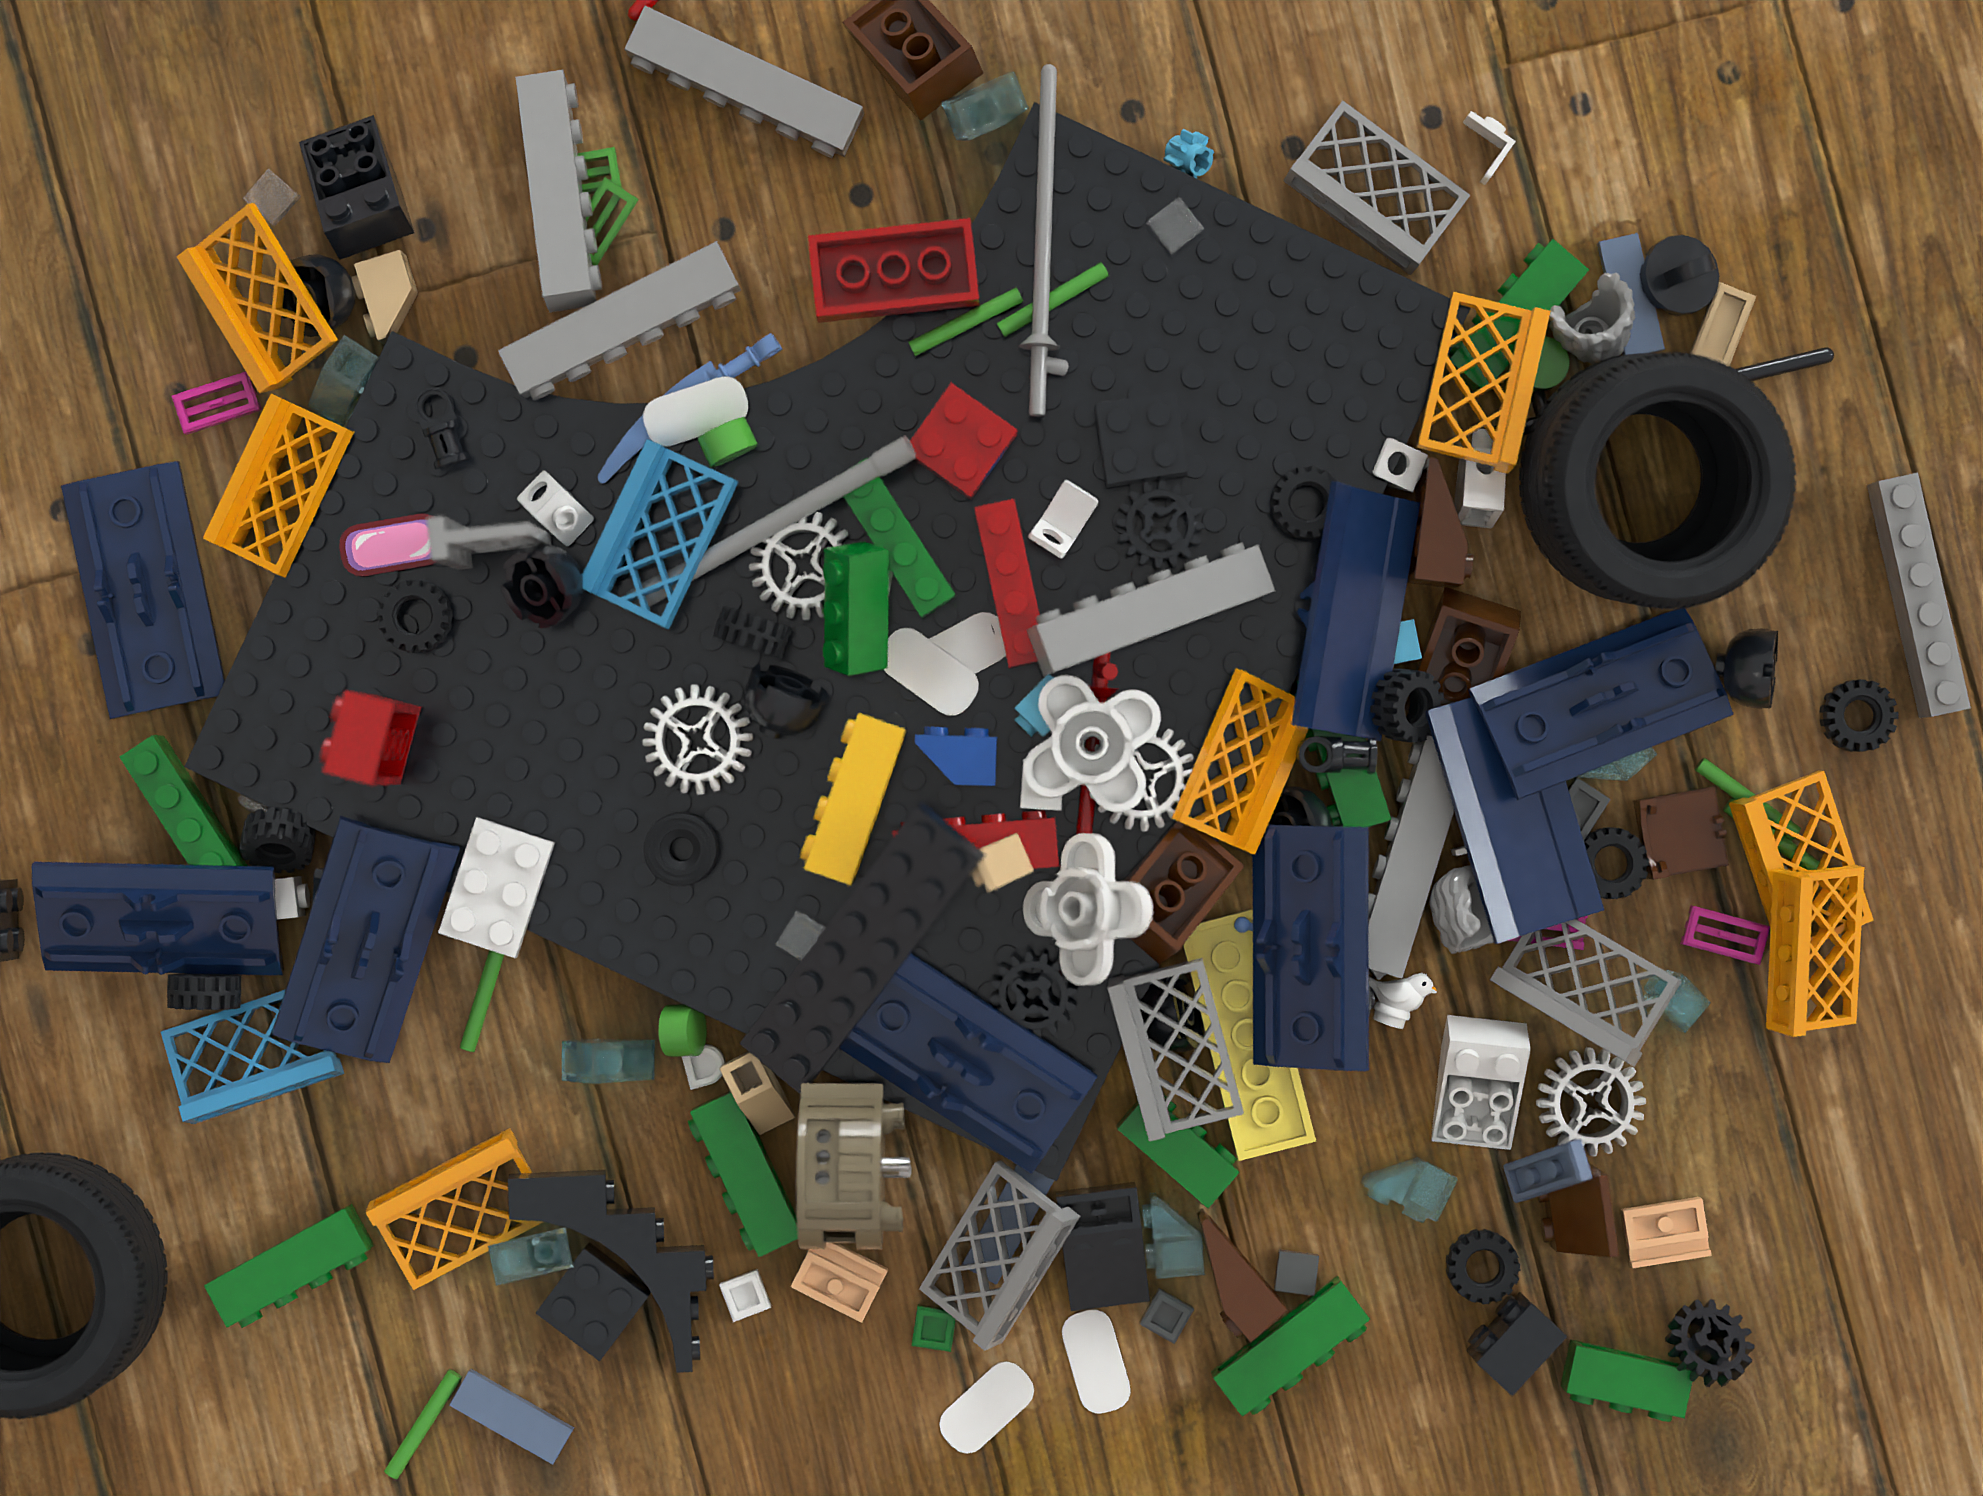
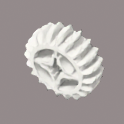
M820 512L814 514L812 523H807V517H805L799 523L792 524L776 533L771 539L767 538L762 541L767 544L765 550L758 547L751 549L753 555L762 557V563H751L749 569L754 572L762 571L763 576L752 580L753 586L760 587L766 584L768 589L761 593V600H769L775 595L777 599L771 609L778 612L784 603L788 604L786 616L790 619L794 618L797 607L802 608L803 620H810L811 607H816L819 617H823L822 604H824V592L816 597L807 599L791 596L803 582L808 580H814L824 586L823 570L819 564V558L824 551L823 548L828 541L833 547L840 546L841 542L849 536L846 529L836 535L832 534L837 525V521L833 518L827 522L825 528L820 526L822 522V513ZM809 532L817 534L814 541H811L802 550H794L781 543L787 537L797 533ZM774 553L786 560L789 565V574L781 590L776 585L772 576L771 563ZM789 553L796 558L802 556L803 559L805 555L811 556L812 554L813 558L810 563L822 577L820 578L814 573L807 575L806 572L804 576H797L798 567L787 554Z
M698 685L691 686V698H686L683 689L677 688L675 695L679 702L674 704L668 696H663L661 701L667 708L666 712L663 713L657 708H652L650 711L654 717L660 720L658 725L653 723H645L644 729L655 731V739H643V746L656 747V752L648 754L646 760L647 762H653L660 759L662 764L656 767L653 773L656 776H660L668 770L671 774L666 779L665 784L672 787L678 778L683 779L680 786V791L683 793L689 791L691 782H696L697 794H704L705 781L710 782L713 791H719L721 788L717 777L722 775L724 780L730 784L735 780L728 771L731 766L740 772L744 771V764L736 760L738 754L747 757L751 756L752 751L747 748H740L741 741L753 740V734H740L739 727L747 726L750 720L747 717L735 720L734 715L740 712L742 706L736 703L727 709L725 705L730 699L728 693L724 692L716 702L713 700L715 696L714 687L708 686L704 698L700 697ZM707 706L711 708L707 715L698 724L693 726L687 725L675 718L680 711L688 707ZM720 716L724 718L730 730L731 743L729 752L719 746L713 738V731ZM667 728L676 733L682 741V750L678 755L679 758L676 763L671 760L666 749L665 736ZM681 728L689 732L694 730L695 733H698V728L705 729L703 738L708 742L709 746L715 749V752L709 748L702 749L701 747H698L697 751L690 752V746L693 741L688 738V734L681 731ZM700 754L710 755L722 762L712 771L703 774H693L685 771L689 764Z
M1167 729L1162 738L1157 737L1155 734L1147 742L1161 748L1170 759L1157 764H1149L1142 759L1138 749H1135L1132 753L1143 770H1154L1161 767L1160 771L1152 774V779H1148L1151 782L1147 786L1150 796L1148 797L1146 790L1143 795V800L1148 810L1130 809L1124 812H1114L1110 817V822L1115 824L1121 814L1127 816L1125 829L1131 830L1134 818L1140 819L1141 830L1147 831L1149 827L1148 818L1154 817L1158 828L1164 827V821L1160 814L1166 811L1172 819L1175 812L1172 805L1175 802L1178 804L1181 798L1179 797L1182 790L1184 791L1186 786L1184 784V777H1189L1192 769L1184 770L1183 763L1193 760L1192 754H1185L1182 757H1179L1177 751L1185 746L1183 740L1177 741L1173 746L1168 743L1173 735L1172 730ZM1096 745L1094 750L1097 751L1100 745ZM1174 770L1175 782L1168 798L1159 805L1154 789L1155 781L1163 774ZM1100 805L1098 807V811L1100 813L1106 811V809H1104Z
M1591 1047L1585 1048L1584 1060H1581L1576 1050H1572L1569 1052L1572 1064L1568 1065L1564 1059L1558 1057L1555 1062L1561 1071L1557 1074L1550 1069H1546L1544 1072L1553 1082L1551 1086L1544 1083H1539L1538 1085L1540 1091L1549 1093L1548 1098L1536 1100L1538 1107L1549 1108V1111L1539 1116V1120L1542 1123L1554 1121L1548 1127L1546 1133L1548 1136L1554 1137L1562 1132L1558 1139V1145L1581 1139L1583 1147L1585 1144L1587 1145V1152L1590 1156L1597 1155L1598 1144H1601L1605 1153L1610 1154L1613 1152L1610 1140L1614 1139L1623 1147L1627 1142L1621 1133L1624 1130L1633 1135L1638 1132L1636 1127L1629 1123L1632 1118L1636 1120L1644 1119V1114L1635 1111L1634 1105L1646 1104V1098L1633 1096L1634 1092L1643 1088V1083L1641 1081L1628 1082L1635 1075L1636 1070L1630 1066L1620 1072L1624 1061L1616 1056L1609 1064L1610 1052L1605 1049L1601 1050L1597 1060L1594 1049ZM1596 1069L1604 1071L1599 1079L1595 1078L1587 1086H1579L1570 1080L1576 1074L1586 1070ZM1613 1080L1617 1082L1621 1092V1108L1619 1113L1608 1102V1095L1612 1089L1610 1085ZM1563 1090L1574 1101V1109L1570 1114L1572 1119L1568 1125L1562 1116L1560 1108ZM1576 1091L1593 1096V1092H1597L1595 1100L1606 1112L1604 1113L1597 1108L1594 1110L1590 1107L1589 1111L1585 1112L1587 1104L1583 1101L1582 1097L1576 1094ZM1602 1117L1612 1123L1609 1127L1597 1133L1584 1134L1578 1132L1582 1125L1587 1126L1592 1119Z

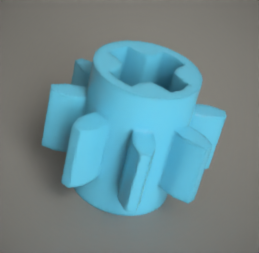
M1182 129L1180 135L1174 136L1167 143L1164 161L1172 164L1171 167L1197 178V176L1204 175L1210 169L1214 150L1206 147L1209 137L1197 131L1191 133Z

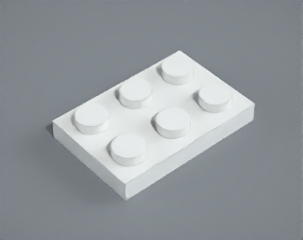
M476 817L438 933L512 958H517L555 842Z

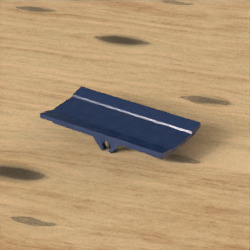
M180 462L157 464L62 485L63 498L109 718L115 719L218 697L225 682V676Z
M1331 481L1316 578L1300 594L1301 599H1312L1311 608L1309 611L1301 608L1297 611L1307 628L1291 725L1366 739L1376 738V740L1381 741L1382 735L1377 731L1379 726L1374 725L1372 718L1376 715L1370 709V705H1375V700L1371 697L1373 692H1378L1377 682L1385 680L1383 675L1387 672H1393L1420 502L1396 498Z
M1685 608L1664 613L1468 690L1479 713L1483 717L1504 764L1516 800L1733 715L1727 693L1716 673L1698 630Z
M1472 697L1426 710L1427 721L1494 944L1604 911L1566 781L1516 800L1507 771Z
M340 816L272 1035L290 1042L368 1061L390 1063L459 853V846L428 842L374 828Z
M1268 824L1256 854H1252L1253 1064L1273 1067L1368 1071V827Z
M33 862L31 866L32 889L41 957L46 971L140 972L142 974L158 973L160 975L165 973L283 976L284 974L276 912L274 867Z
M910 954L839 1048L1031 1174L1042 1161L1098 1076L913 954Z

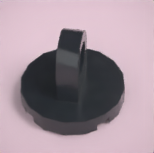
M1677 235L1661 240L1648 250L1644 264L1641 265L1640 279L1642 289L1652 305L1658 309L1662 308L1664 311L1670 312L1668 313L1670 315L1682 316L1695 313L1710 303L1717 292L1720 276L1717 261L1706 245L1697 238Z

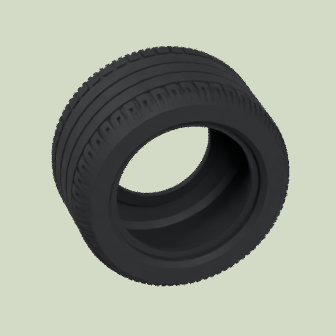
M1637 353L1620 355L1602 360L1579 371L1570 380L1564 382L1557 389L1558 391H1555L1546 401L1547 404L1543 405L1537 414L1538 418L1534 419L1529 430L1530 434L1527 435L1523 446L1525 450L1522 451L1520 461L1522 466L1519 468L1521 506L1523 514L1526 515L1525 521L1528 529L1532 531L1530 534L1536 545H1539L1538 548L1543 556L1549 559L1548 562L1557 571H1560L1563 577L1573 582L1574 585L1605 599L1655 609L1689 608L1718 599L1744 584L1743 581H1748L1757 573L1756 570H1759L1767 562V557H1770L1777 548V542L1781 541L1782 535L1785 532L1784 528L1788 526V520L1791 517L1790 510L1793 509V501L1795 499L1793 494L1796 492V480H1794L1796 464L1793 462L1795 458L1792 451L1793 447L1789 443L1791 440L1788 436V431L1784 429L1785 424L1780 414L1776 413L1777 410L1772 402L1766 399L1767 396L1758 386H1755L1750 379L1739 371L1715 359L1712 360L1709 357L1690 353ZM1646 414L1669 421L1689 439L1695 449L1700 465V488L1693 509L1679 527L1659 539L1633 543L1617 539L1604 522L1596 499L1595 474L1602 448L1613 430L1629 415Z
M40 1152L22 1154L0 1160V1230L13 1220L29 1214L41 1215L56 1222L66 1229L84 1250L92 1268L95 1284V1301L90 1321L78 1331L65 1337L48 1340L29 1338L14 1332L0 1321V1418L23 1419L45 1416L49 1413L61 1411L85 1399L116 1378L137 1359L152 1338V1334L155 1332L159 1318L162 1315L164 1303L162 1302L165 1301L167 1287H165L168 1282L166 1254L163 1252L165 1250L163 1241L159 1237L160 1232L156 1223L152 1221V1215L148 1208L145 1209L144 1203L139 1196L135 1195L134 1191L126 1183H122L119 1177L112 1172L108 1173L107 1169L97 1164L94 1165L93 1162L82 1158L78 1159L76 1156Z

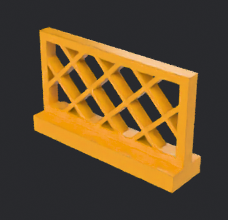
M255 203L244 206L197 246L186 248L177 256V259L259 393L283 388L293 380L292 376L338 341ZM247 219L250 220L255 228L254 243L241 240L242 223ZM218 242L230 244L228 264L222 263L213 249V246ZM240 247L253 251L251 271L238 267ZM263 254L272 256L275 261V278L262 274ZM237 275L250 278L249 298L243 297L236 286ZM261 282L274 285L272 305L259 302ZM284 288L292 290L297 298L296 312L282 308ZM258 309L271 313L269 332L263 331L257 321ZM281 316L295 319L293 339L279 336ZM305 322L313 324L321 337V340L315 345L303 342ZM279 344L292 347L291 363L287 367H285L278 356Z
M1452 293L1417 448L1494 466V471L1507 474L1511 472L1517 463L1550 316L1549 310L1534 307L1531 311L1466 294ZM1458 306L1474 308L1482 322L1464 331L1456 318ZM1485 311L1495 314L1489 317ZM1502 316L1519 319L1520 323L1517 334L1506 341L1503 340L1492 323ZM1486 326L1497 346L1480 356L1469 336ZM1454 328L1459 336L1451 340ZM1462 341L1474 360L1456 370L1447 354L1450 347ZM1515 342L1512 354L1508 346ZM1501 350L1510 363L1508 373L1495 379L1484 360ZM1478 365L1489 384L1471 393L1460 374ZM1444 367H1446L1450 374L1442 378ZM1454 379L1465 398L1447 408L1439 395L1440 386ZM1506 381L1505 390L1503 391L1499 384ZM1493 389L1501 401L1500 411L1487 418L1475 398ZM1469 403L1480 422L1463 432L1451 413ZM1437 405L1441 412L1434 416L1435 407ZM1445 417L1456 434V437L1446 443L1428 439L1431 425ZM1498 418L1495 430L1491 425V422ZM1484 427L1493 440L1490 454L1475 451L1466 437ZM1460 441L1463 447L1455 446L1454 444Z
M271 393L203 539L286 578L354 432ZM304 417L308 433L294 439V435ZM332 431L338 433L331 449L322 452L320 438ZM310 443L313 458L300 464L297 449ZM288 454L291 469L277 475L284 456ZM316 468L317 478L314 485L305 489L302 474ZM293 479L296 494L283 500L280 486ZM271 491L273 506L260 512V507L267 492ZM299 504L300 515L295 523L288 526L285 511ZM276 516L279 531L266 537L263 522ZM253 527L256 542L242 548L250 529ZM281 541L283 551L277 564L271 562L268 547Z
M1236 668L1172 819L1210 835L1230 846L1255 855L1297 758V748L1301 741L1305 739L1309 729L1291 725L1296 697ZM1246 682L1250 684L1253 700L1241 706L1239 695ZM1276 698L1281 699L1282 702L1276 716L1268 719L1265 704ZM1256 709L1259 725L1247 731L1243 716ZM1234 721L1237 737L1225 743L1223 737L1225 728ZM1262 735L1264 743L1259 754L1253 756L1249 741ZM1240 747L1243 763L1231 769L1227 753ZM1218 759L1221 775L1209 781L1207 771L1210 763ZM1246 772L1247 781L1245 786L1237 794L1234 778ZM1224 784L1227 800L1215 806L1212 790ZM1202 797L1206 812L1195 818L1189 817L1188 815L1194 801ZM1230 809L1231 815L1223 832H1221L1217 816Z
M1816 771L1749 798L1742 797L1729 803L1770 928L1773 871L1785 870L1784 865L1790 871H1807V869L1799 866L1807 846L1823 853L1817 869L1827 868L1831 857L1841 861L1843 866L1855 865L1824 771ZM1813 783L1816 784L1820 796L1814 810L1798 803L1804 787ZM1792 792L1790 798L1784 796L1785 794ZM1776 798L1787 804L1779 824L1768 819L1763 803ZM1795 808L1811 815L1802 836L1786 828ZM1819 820L1829 824L1832 832L1827 847L1810 840ZM1771 827L1774 828V829H1776L1774 835H1773V832H1772ZM1783 834L1800 841L1791 862L1782 858L1778 850ZM1845 877L1836 889L1841 898L1849 891L1847 890L1849 877ZM1813 881V898L1819 887L1817 881ZM1864 889L1862 925L1874 921ZM1831 901L1828 910L1821 909L1820 913L1827 920L1837 906ZM1843 918L1834 928L1838 935L1847 930V920ZM1817 932L1811 934L1810 941L1813 939Z
M1851 865L1799 872L1786 869L1773 871L1766 1029L1791 1037L1805 1036L1806 1031L1856 1024L1864 867ZM1845 877H1849V891L1842 899L1836 889ZM1813 881H1817L1823 889L1812 902ZM1831 898L1837 907L1826 920L1820 913V910ZM1845 916L1847 919V930L1840 938L1834 931V928ZM1815 920L1820 929L1810 941L1811 922ZM1829 938L1835 946L1827 957L1823 959L1818 950L1825 940ZM1843 955L1845 958V969L1838 977L1832 968ZM1813 959L1818 969L1809 979V962ZM1827 977L1833 985L1825 996L1821 998L1816 989L1824 978ZM1841 994L1843 997V1012L1840 1015H1835L1830 1007ZM1811 999L1816 1008L1807 1019V1001Z
M510 1128L369 1202L365 1213L372 1225H376L413 1290L543 1223L542 1221L512 1220L519 1223L509 1228L511 1223L509 1212L486 1206L492 1186L508 1191V1183L494 1179L498 1166L514 1159L521 1173H532L517 1146L518 1141ZM492 1170L490 1178L481 1176ZM470 1181L488 1185L482 1204L459 1198L462 1186ZM457 1188L455 1197L447 1195V1193ZM435 1199L452 1203L447 1223L424 1217L427 1204ZM456 1205L480 1211L474 1230L451 1224ZM422 1207L419 1215L411 1213L412 1211ZM487 1213L507 1219L503 1232L496 1236L478 1232L483 1214ZM399 1218L417 1222L411 1241L395 1237L388 1224ZM421 1224L444 1230L439 1249L415 1243ZM448 1231L471 1237L468 1250L459 1255L444 1251L443 1248ZM476 1239L484 1241L474 1247ZM401 1247L409 1249L407 1257ZM413 1250L436 1256L433 1269L417 1276L410 1264ZM440 1258L448 1259V1261L438 1265Z

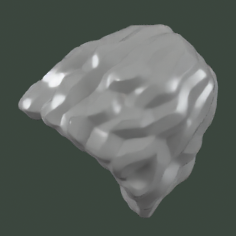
M1618 273L1602 274L1598 280L1599 290H1595L1592 293L1591 300L1580 306L1576 311L1565 316L1560 306L1554 305L1550 309L1549 328L1553 332V337L1556 341L1561 342L1563 349L1569 351L1584 363L1595 364L1602 360L1619 356L1630 340V330L1633 328L1632 321L1635 319V304L1632 299V289L1628 287L1625 281L1620 280Z
M1471 865L1453 868L1432 887L1429 901L1434 925L1440 931L1441 942L1448 948L1451 954L1465 952L1472 948L1477 949L1487 943L1494 942Z

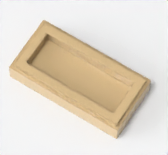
M1718 282L1717 292L1708 304L1690 354L1709 357L1712 360L1715 359L1730 366L1756 296Z

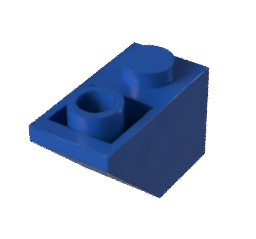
M924 727V735H915V743L954 785L995 786L997 737H989V729L965 728L964 736H948V728Z

